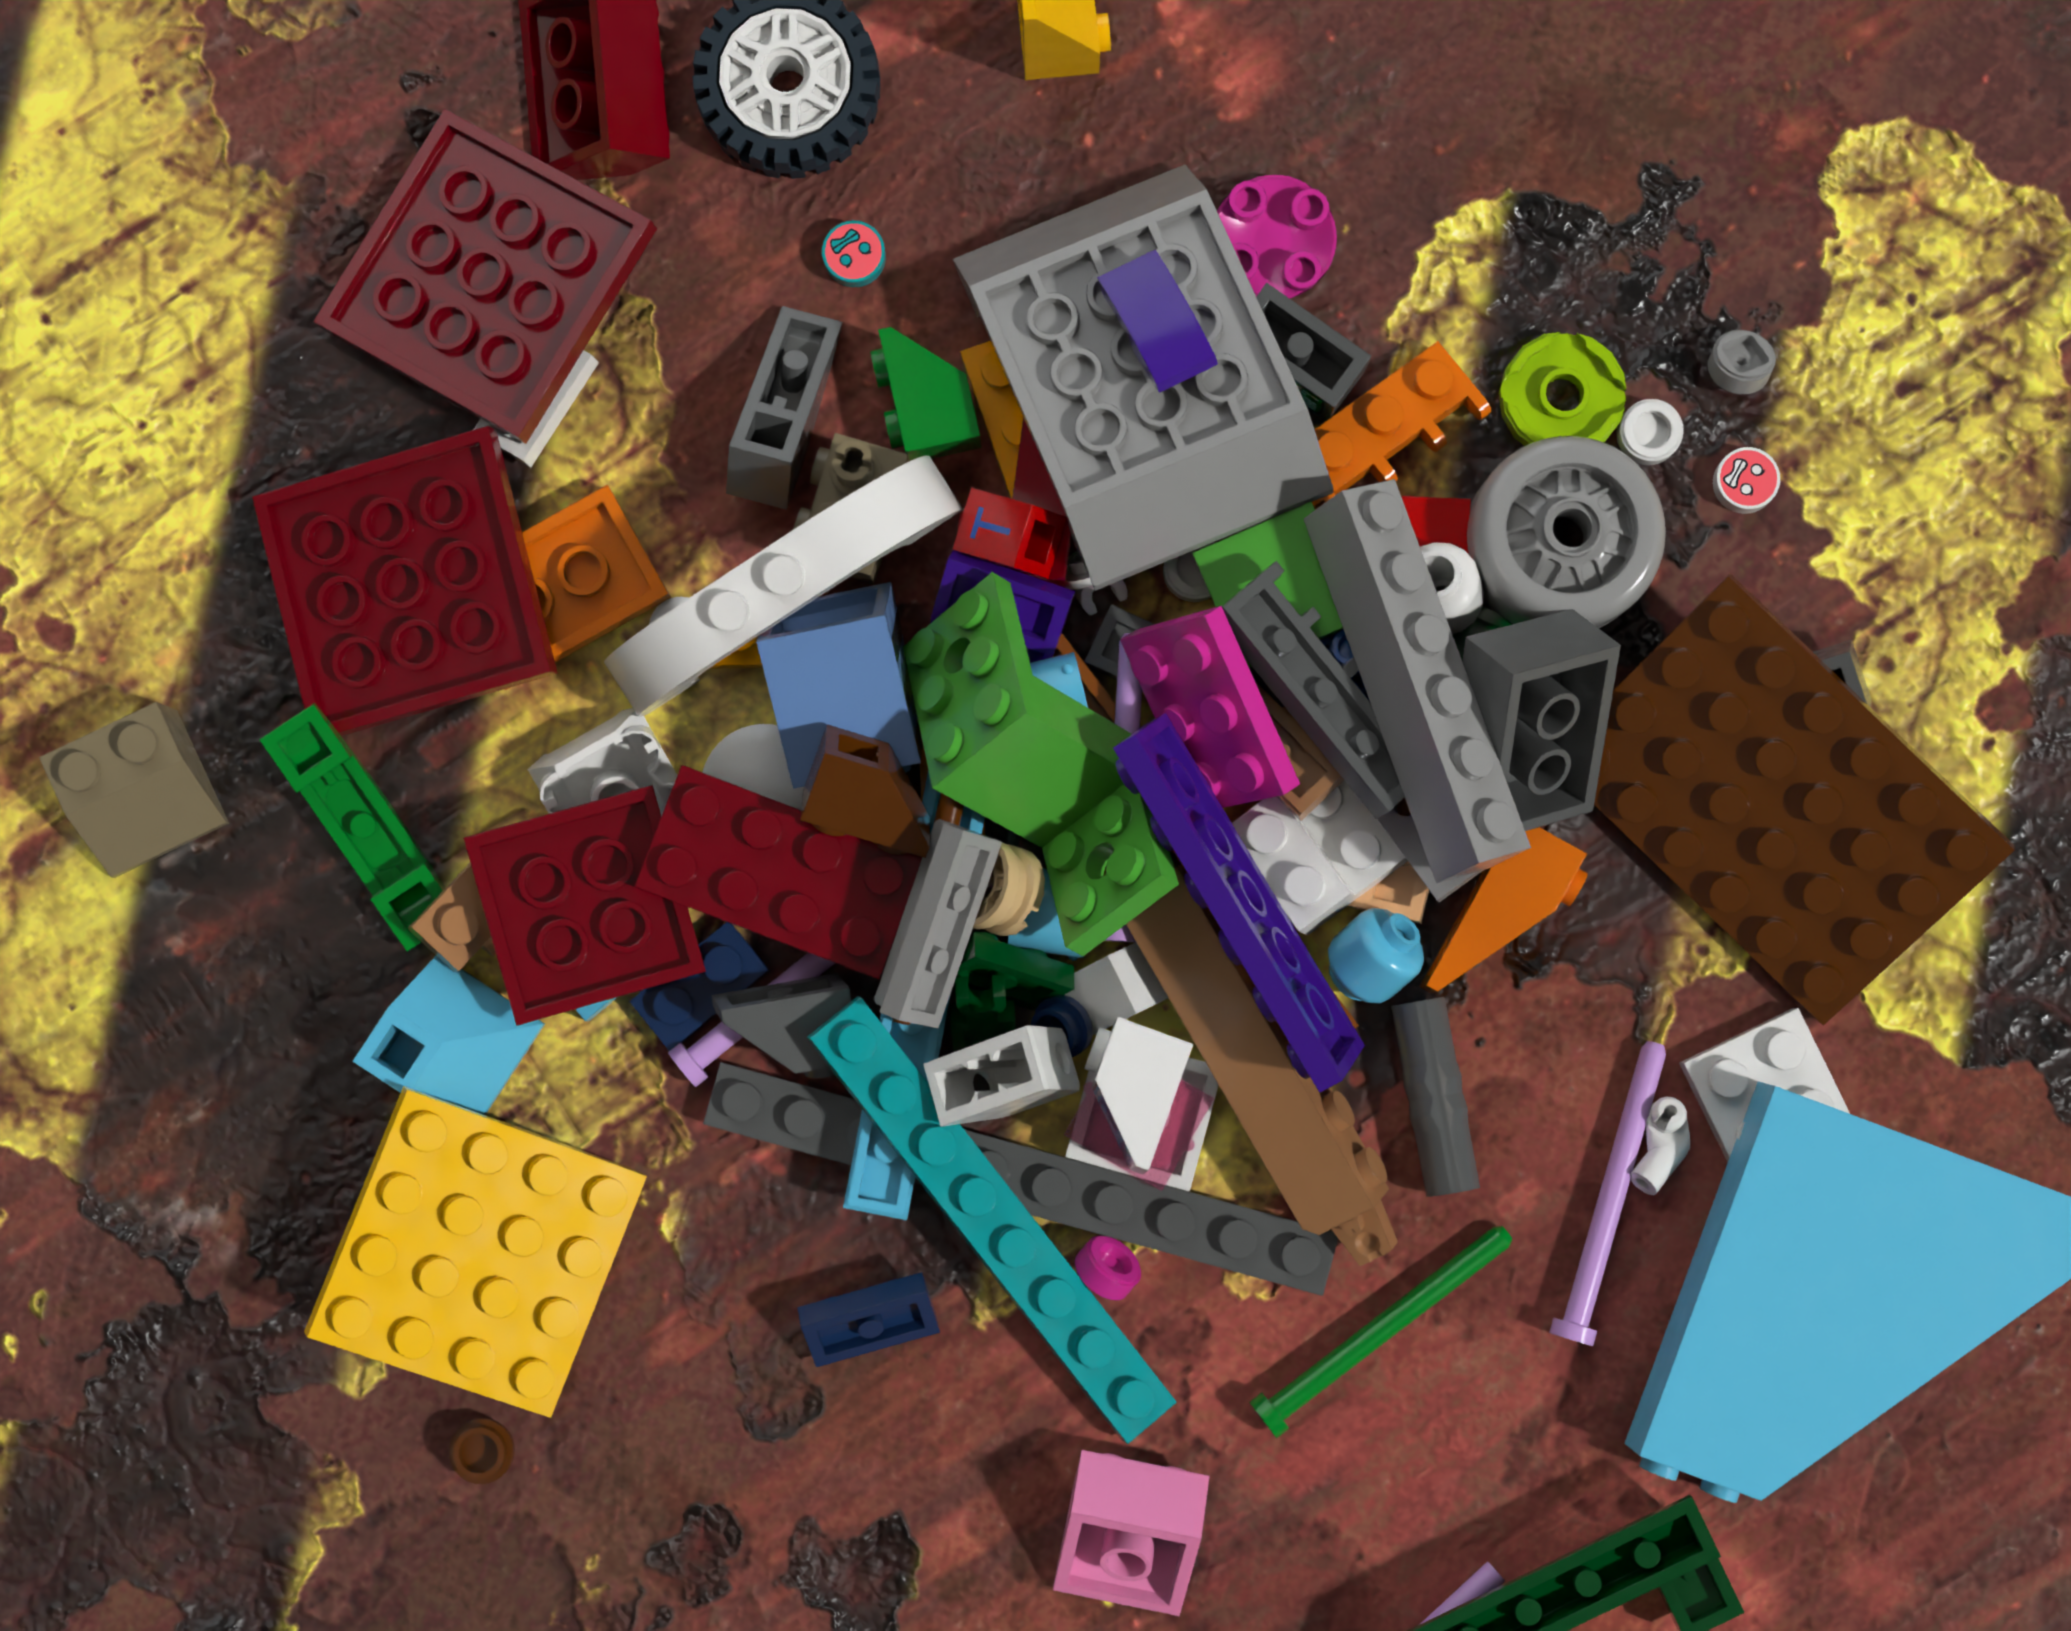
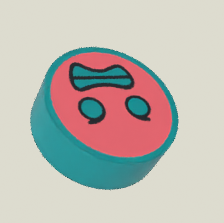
M852 220L836 225L829 231L822 246V257L828 274L836 282L847 287H862L872 283L879 277L885 266L886 252L882 237L875 228L862 221Z

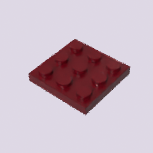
M653 785L463 838L516 1026L706 972L688 907L634 887L662 817Z

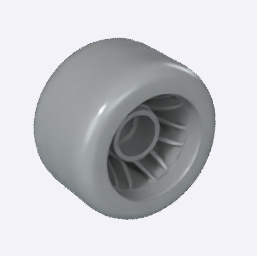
M1557 436L1542 439L1518 449L1504 459L1492 471L1474 496L1470 506L1467 529L1468 552L1470 557L1476 562L1485 592L1483 603L1488 609L1497 612L1513 624L1573 609L1597 628H1601L1616 619L1645 593L1659 569L1666 537L1663 507L1658 493L1646 473L1629 456L1617 448L1595 439L1579 436ZM1565 517L1574 521L1583 533L1582 545L1567 547L1561 544L1553 533L1554 520Z

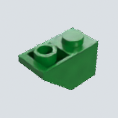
M892 327L878 329L882 348L872 350L870 354L878 388L891 386L896 409L884 412L891 448L904 447L910 461L925 455H929L931 459L982 448L967 375Z

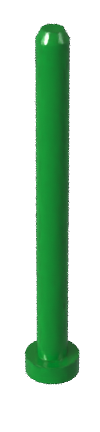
M1503 1226L1492 1227L1270 1399H1267L1262 1392L1252 1399L1249 1403L1277 1439L1289 1430V1427L1284 1422L1285 1419L1508 1249L1512 1242L1511 1235Z

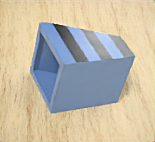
M891 582L820 596L758 636L756 643L793 789L805 786L827 724L889 743L905 773L911 769L912 764L921 763L923 741L904 655V640L898 608L896 607Z

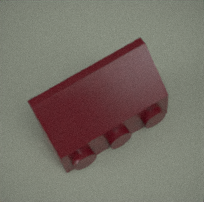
M518 0L531 155L576 180L633 175L670 159V132L666 117L663 83L664 68L661 61L658 27L659 10L656 0Z

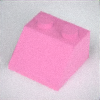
M1082 1450L1072 1489L1053 1590L1180 1616L1202 1538L1209 1476L1188 1472L1179 1467H1164L1125 1459L1115 1454H1100Z

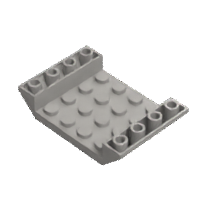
M1185 164L953 259L975 314L982 319L1066 514L1072 539L1095 591L1267 521L1310 501L1313 502L1334 493L1307 406L1207 189ZM1155 249L1188 302L1218 362V365L1160 393L1134 354L1129 336L1104 298L1097 278Z

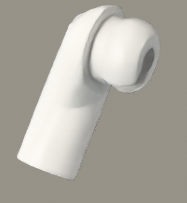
M1662 1097L1652 1104L1645 1127L1648 1152L1630 1173L1632 1183L1649 1195L1657 1194L1686 1157L1690 1149L1687 1111L1683 1103L1674 1097Z

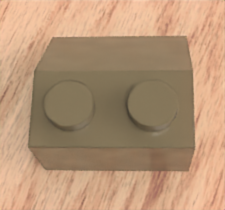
M152 703L39 757L65 816L112 878H116L229 824L178 711L161 703Z

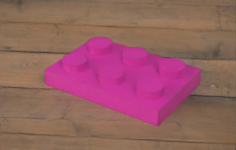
M1222 606L1140 628L1120 639L1130 661L1131 669L1139 681L1154 717L1157 718L1166 712L1222 808L1285 795L1300 785Z

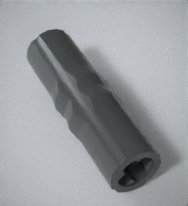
M1445 997L1391 1006L1403 1069V1085L1409 1101V1118L1415 1133L1426 1197L1480 1188L1468 1124V1107L1462 1092V1075L1456 1060Z

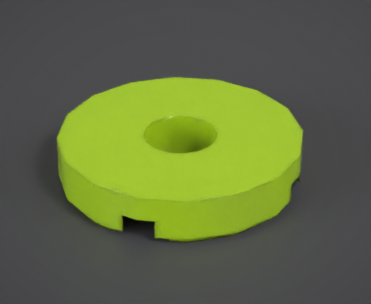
M1560 332L1547 333L1523 345L1507 365L1499 389L1501 415L1513 437L1524 446L1557 436H1579L1605 442L1621 422L1626 401L1625 375L1613 353L1594 338L1578 333L1576 335L1569 333L1559 334ZM1558 379L1568 380L1573 383L1579 391L1580 400L1578 406L1569 411H1561L1554 408L1546 396L1547 385Z

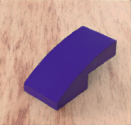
M1156 249L1097 277L1104 298L1128 334L1134 354L1159 393L1218 365L1216 356L1200 324Z

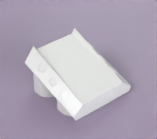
M633 708L620 711L613 718L549 754L542 755L527 769L539 789L540 800L549 814L653 785L662 816L678 776L645 717H639Z

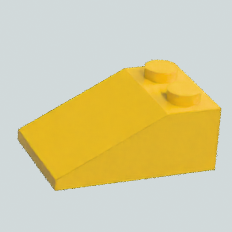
M1017 0L1025 80L1099 73L1100 52L1111 51L1108 13L1096 14L1095 0Z

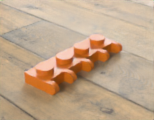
M1439 341L1314 429L1334 488V493L1312 502L1315 510L1370 472L1378 482L1393 479L1397 481V474L1387 460L1418 437L1433 452L1442 449L1447 445V440L1436 424L1464 405L1477 420H1482L1491 413V407L1486 398Z

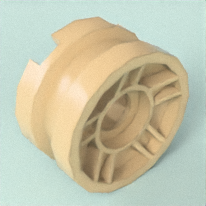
M1001 844L973 926L974 929H983L992 934L1009 936L1016 935L1028 926L1024 920L1031 910L1039 911L1044 897L1045 885L1041 863L1033 852L1011 844Z

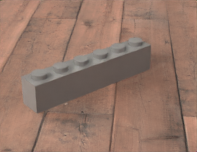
M1395 479L1342 490L1306 516L1304 522L1436 884L1488 869L1530 849L1531 846Z

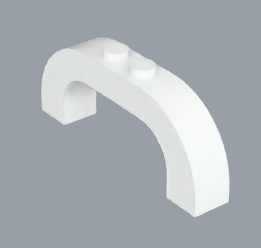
M929 455L913 459L826 508L683 601L623 643L605 659L604 663L639 717L645 716L699 682V675L861 569L902 546L912 544L961 512L963 508Z

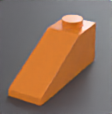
M1540 827L1525 831L1531 848L1482 871L1419 987L1429 993L1438 992L1557 910L1560 903L1569 907L1576 899L1587 878L1588 873L1579 869L1587 853Z

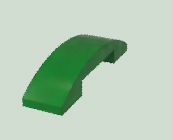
M314 703L259 740L295 792L300 791L372 894L371 901L408 952L421 943L409 931L408 927L445 889V886L378 785L338 731Z

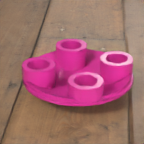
M1264 175L1243 181L1232 189L1217 210L1256 296L1266 283L1288 298L1299 296L1315 286L1325 275L1332 263L1336 249L1337 233L1329 203L1325 195L1319 190L1313 189L1298 179L1284 175Z

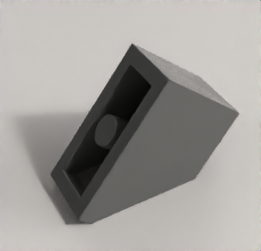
M838 973L712 995L713 1008L725 1025L795 1074L804 1072V1075L809 1078H823L835 1075L806 1037L851 1002L849 987Z

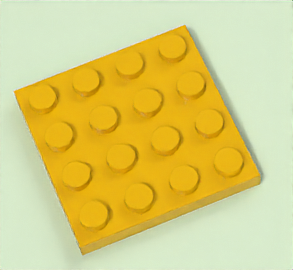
M403 1086L304 1333L308 1338L551 1418L647 1176L635 1169Z

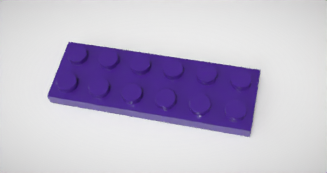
M1165 712L1113 747L1119 758L1116 760L1118 774L1129 791L1135 795L1141 794L1153 814L1150 817V824L1157 840L1167 851H1175L1187 871L1184 875V880L1190 895L1201 908L1205 909L1208 907L1219 924L1221 930L1218 932V936L1226 955L1235 965L1243 964L1255 984L1252 992L1259 1010L1269 1022L1277 1021L1288 1039L1287 1053L1293 1067L1302 1078H1311L1320 1093L1343 1081L1365 1045Z

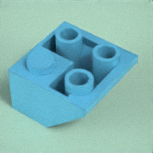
M435 956L387 1008L353 1062L400 1093L403 1086L486 1115L543 1029L545 1023L541 1020H536L516 1026L509 999L463 969L453 972Z

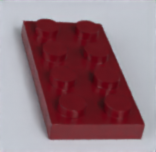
M681 765L634 887L879 979L898 931L922 857L911 853L905 855L890 854L878 848L871 841L848 834L844 836L827 835L814 828L811 823L801 821V810Z

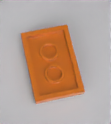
M608 485L522 532L555 663L672 598Z

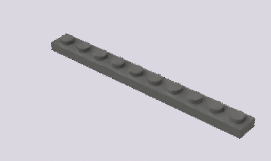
M720 1062L703 1124L851 1165L862 1108L851 1097ZM964 1129L1032 1216L1323 1296L1338 1242L1337 1236L1331 1230L1317 1235L1302 1230L1298 1221ZM915 1178V1183L920 1184V1182Z

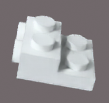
M1345 780L1302 821L1277 797L1263 799L1232 823L1292 925L1294 924L1297 930L1305 935H1309L1408 861L1378 819H1375Z

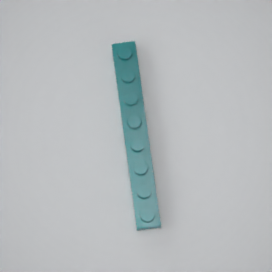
M861 997L853 999L806 1037L1123 1442L1129 1444L1177 1403L960 1124L940 1126L928 1082Z

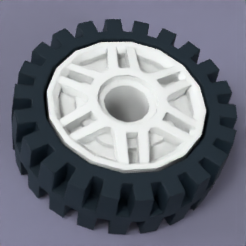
M733 0V7L728 11L723 6L713 16L714 25L711 29L705 27L699 38L701 47L699 51L695 50L693 60L694 76L692 77L695 98L703 122L722 151L731 159L734 157L738 159L743 167L753 172L756 169L764 171L766 176L780 178L781 173H789L792 179L805 178V172L816 169L817 174L830 170V163L838 159L842 163L852 155L851 148L856 143L861 145L868 135V126L870 123H874L878 112V99H880V71L876 52L868 31H865L861 20L853 10L848 12L844 2L841 0ZM784 71H795L803 76L801 84L789 92L778 91L771 84L774 78Z

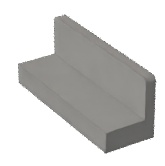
M941 819L935 821L930 834L929 851L926 858L922 857L875 995V1003L881 1006L880 1013L899 1021L939 1028L1002 841Z

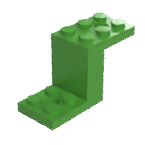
M991 572L975 587L962 594L956 603L926 628L918 631L903 646L931 785L938 792L1042 848L1065 947L1084 956L1179 884L1171 854L1159 843L1151 828L1150 817L1153 814L1140 793L1135 795L1129 791L1121 780L1116 768V760L1119 758L1113 747L1130 736L1131 733L1033 676L1011 583Z

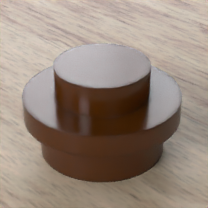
M489 1418L474 1419L462 1425L453 1435L449 1446V1458L453 1469L461 1478L474 1484H488L501 1478L511 1467L515 1456L514 1441L508 1429L500 1422Z

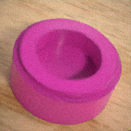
M1102 1235L1092 1237L1075 1257V1267L1081 1280L1093 1292L1106 1299H1124L1141 1279V1269L1135 1255L1127 1246L1112 1237Z

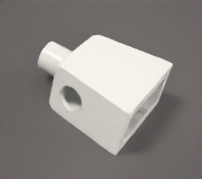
M1023 1026L923 1064L941 1127L1011 1116L1076 1093L1080 1089L1067 1038L1062 1028ZM976 1073L982 1075L987 1080L990 1090H974L973 1078Z

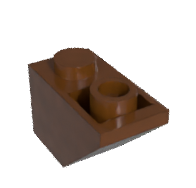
M827 724L803 789L800 820L811 823L814 828L827 835L844 836L848 834L871 841L878 848L890 854L905 855L911 853L926 858L930 848V816L890 744Z

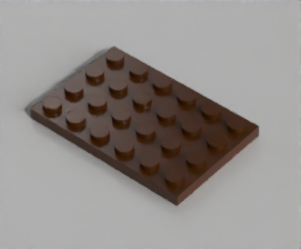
M1731 573L1613 689L1594 805L1823 1026L2015 851L2014 844Z

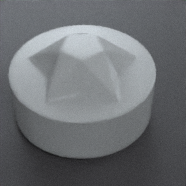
M1733 330L1724 333L1716 340L1708 359V371L1714 382L1721 388L1736 394H1751L1759 391L1766 385L1774 369L1776 357L1772 346L1762 336L1747 330Z

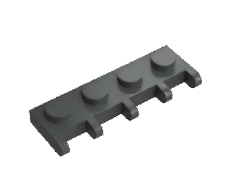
M1275 561L1228 600L1222 608L1244 657L1370 813L1377 819L1392 810L1405 796L1371 703L1351 679L1359 671L1355 659L1352 657L1340 666L1310 629L1321 618V615L1314 606L1302 615H1299L1274 584L1285 571Z

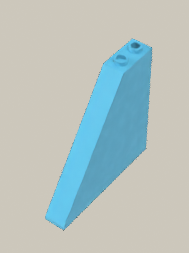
M1758 1081L1743 1120L1745 1124L1739 1139H1736L1624 1444L1642 1457L1639 1466L1653 1474L1676 1481L1679 1471L1702 1479L1699 1488L1723 1500L1737 1503L1741 1493L1762 1501L2071 1279V1196L1780 1087Z

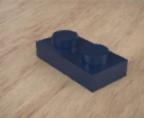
M726 922L699 944L706 972L644 989L629 1001L669 1051L680 1042L683 1043L717 1015L713 1008L712 995L749 989L771 971L734 924Z
M922 1272L797 1307L800 1326L816 1367L940 1333L937 1315Z

